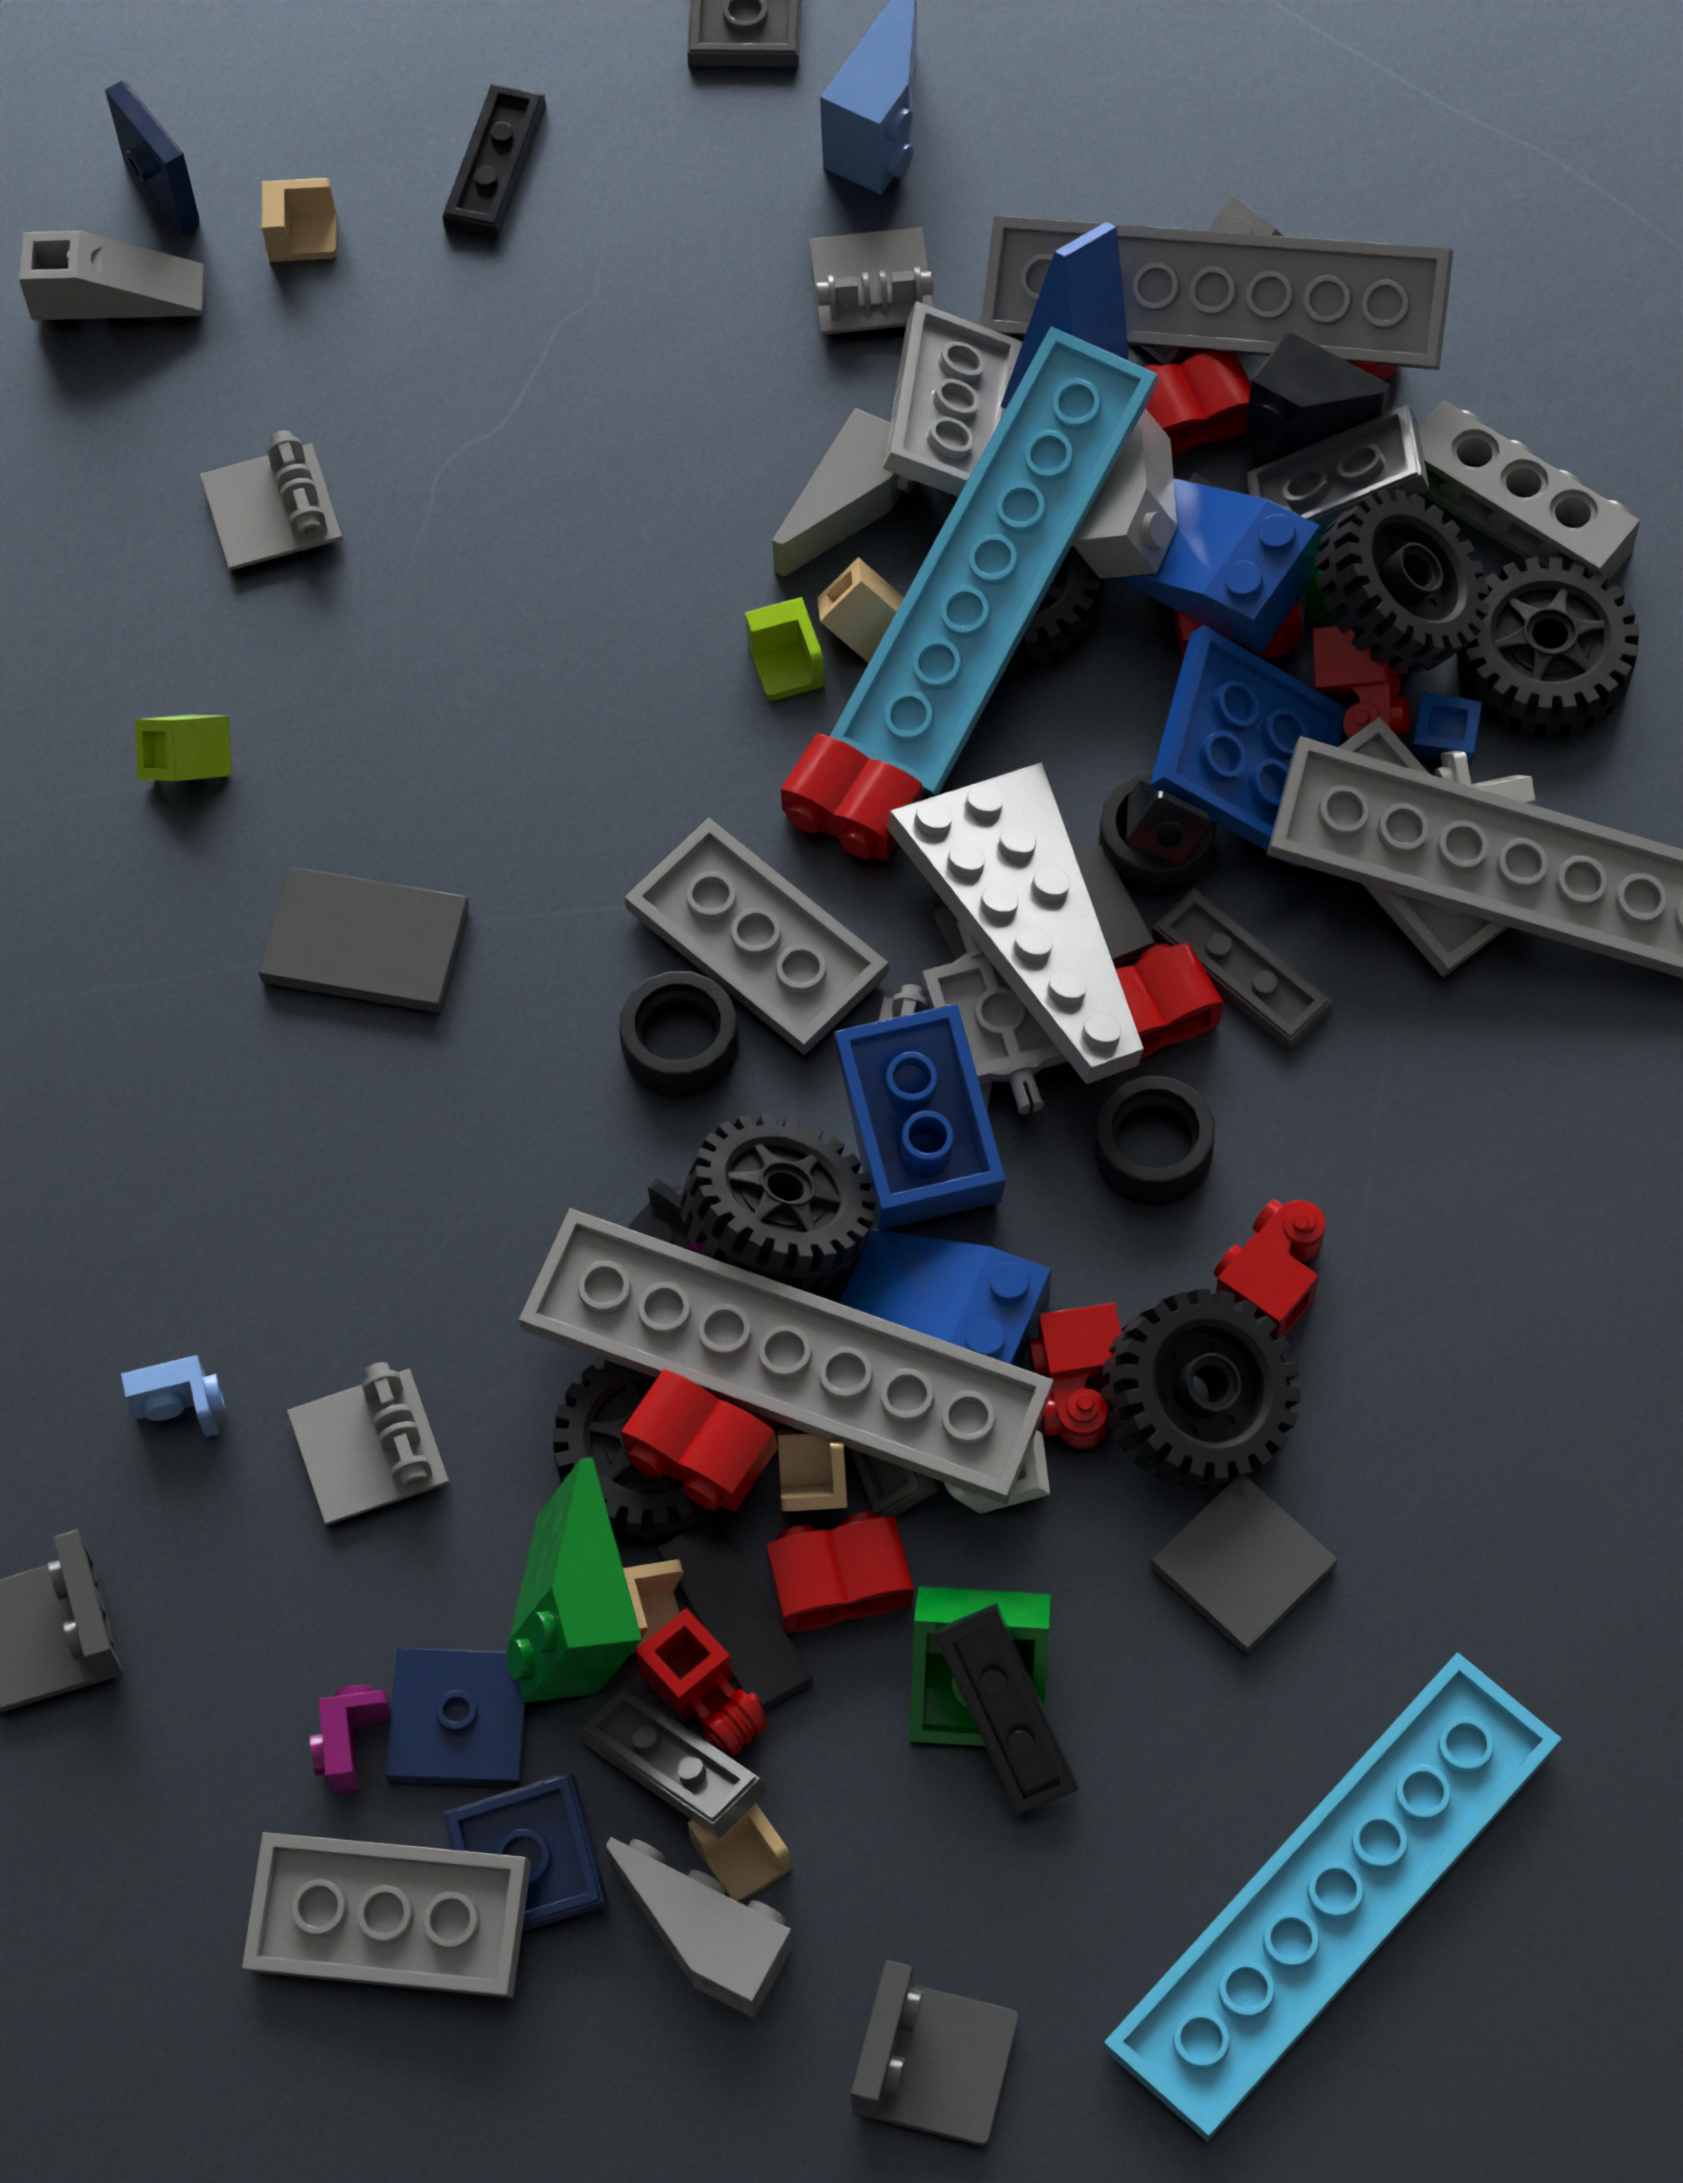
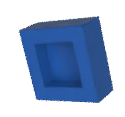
M1422 692L1412 749L1413 756L1441 760V753L1460 751L1465 752L1468 765H1472L1482 701Z

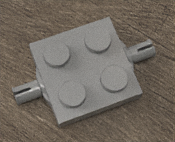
M958 921L956 925L960 931L967 953L953 963L922 971V983L926 990L927 999L930 1002V1008L934 1009L958 1004L980 1085L994 1081L1010 1082L1019 1114H1029L1030 1105L1034 1113L1044 1107L1034 1074L1043 1068L1069 1061Z

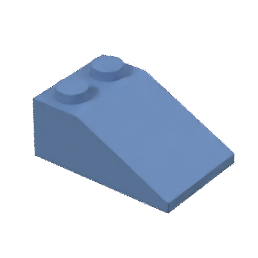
M890 0L820 96L823 168L882 195L894 176L900 178L904 175L913 156V147L910 146L917 64V0Z

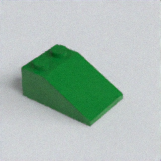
M582 1458L578 1461L537 1516L507 1648L508 1669L512 1678L519 1681L524 1703L598 1694L642 1641L593 1458Z

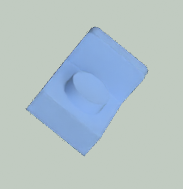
M198 1355L121 1373L125 1396L136 1420L145 1417L153 1421L171 1419L180 1415L184 1408L195 1405L197 1418L205 1437L218 1435L214 1414L225 1412L224 1399L217 1374L205 1376Z

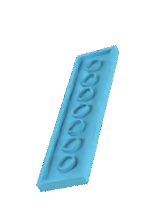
M1050 327L830 737L854 747L869 759L886 762L907 772L923 784V793L932 797L939 795L1068 554L1074 537L1091 511L1159 383L1157 373L1057 328Z
M1457 1652L1104 2041L1103 2050L1208 2142L1556 1751L1562 1738Z

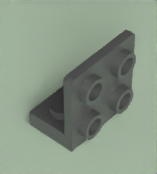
M79 1529L53 1537L59 1560L0 1579V1713L123 1675L93 1557Z
M885 1960L851 2090L852 2114L978 2146L987 2145L1019 2016L1017 2011L913 1985V1966Z

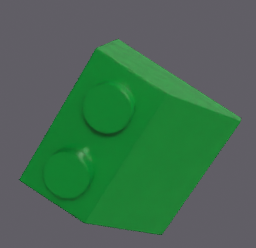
M918 1586L914 1618L909 1742L985 1746L935 1637V1629L996 1603L1002 1612L1045 1707L1051 1594Z

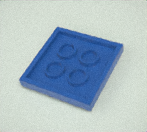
M1203 625L1189 636L1150 786L1207 812L1212 821L1268 851L1295 744L1299 737L1302 736L1339 747L1344 730L1343 718L1348 708ZM1285 861L1296 868L1302 866L1292 862Z

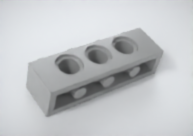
M1443 400L1420 426L1419 434L1430 489L1421 493V495L1525 559L1538 557L1541 569H1546L1549 557L1563 558L1562 570L1570 572L1574 561L1587 565L1585 574L1587 579H1590L1596 571H1599L1607 576L1609 581L1633 552L1640 520L1631 515L1625 506L1617 501L1607 500L1582 485L1578 478L1570 472L1557 470L1533 455L1521 442L1508 440L1490 429L1475 414L1466 410H1459ZM1466 464H1473L1479 467H1469ZM1514 494H1522V495H1525V496H1527V497H1526V498L1518 497V496H1515ZM1562 524H1571L1578 528H1569Z

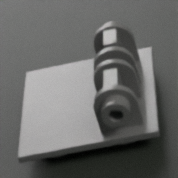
M922 227L809 238L821 335L905 327L907 318L916 301L933 307V281L931 271H928Z
M281 430L275 432L270 437L267 456L200 474L229 571L343 539L313 444L310 443L302 446L300 439L293 436L290 431Z
M386 1362L373 1364L364 1370L366 1379L362 1382V1385L287 1410L326 1526L449 1484V1479L410 1368L397 1372L390 1370L389 1364Z

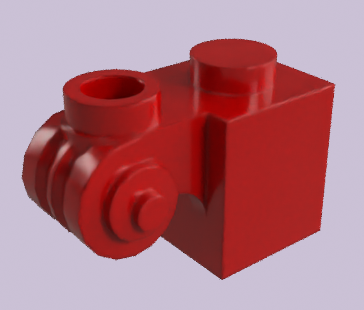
M1337 626L1313 628L1315 688L1330 699L1356 696L1360 699V702L1352 705L1344 715L1343 727L1349 738L1353 737L1379 717L1396 736L1409 733L1411 727L1409 703L1406 697H1398V692H1400L1399 674H1406L1408 668L1402 672H1397L1390 669L1389 660L1381 665L1371 660V647L1360 652L1351 644L1356 635L1351 629L1342 634Z
M1272 1199L1262 1209L1253 1224L1252 1230L1256 1233L1243 1248L1237 1244L1233 1245L1224 1254L1215 1268L1214 1276L1218 1278L1216 1293L1220 1291L1235 1294L1234 1303L1248 1300L1257 1306L1254 1317L1259 1319L1268 1315L1277 1325L1270 1333L1274 1340L1285 1337L1315 1300L1319 1275L1300 1262L1312 1260L1319 1254L1322 1248L1326 1223L1323 1212L1317 1205L1308 1201L1295 1200L1283 1205L1276 1199Z
M1115 1302L1041 1313L1038 1319V1337L1028 1339L1032 1372L1042 1376L1045 1375V1377L1054 1380L1053 1391L1041 1419L1044 1435H1058L1067 1445L1076 1449H1089L1097 1446L1107 1433L1108 1421L1105 1415L1108 1414V1403H1102V1395L1096 1390H1101L1102 1387L1110 1383V1378L1102 1376L1104 1362L1114 1355L1108 1350L1114 1338L1121 1334Z
M687 1608L635 1650L641 1678L682 1723L693 1716L704 1731L701 1735L703 1740L715 1746L721 1752L724 1751L733 1758L742 1750V1745L752 1742V1736H759L768 1728L760 1699L753 1692L747 1695L742 1689L735 1691L730 1685L734 1681L730 1654Z

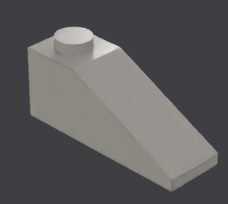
M857 408L853 410L772 539L775 573L784 577L889 513L902 492L908 494L912 492L917 481L905 479L898 474L882 469L890 422Z
M1146 408L1091 511L1072 541V546L1100 579L1157 573L1177 528L1171 439Z

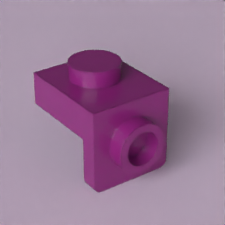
M352 1685L338 1689L334 1693V1697L318 1699L322 1734L310 1736L315 1776L326 1775L334 1796L360 1792L354 1729L389 1724L391 1718V1705L385 1690L374 1691V1688L371 1686Z

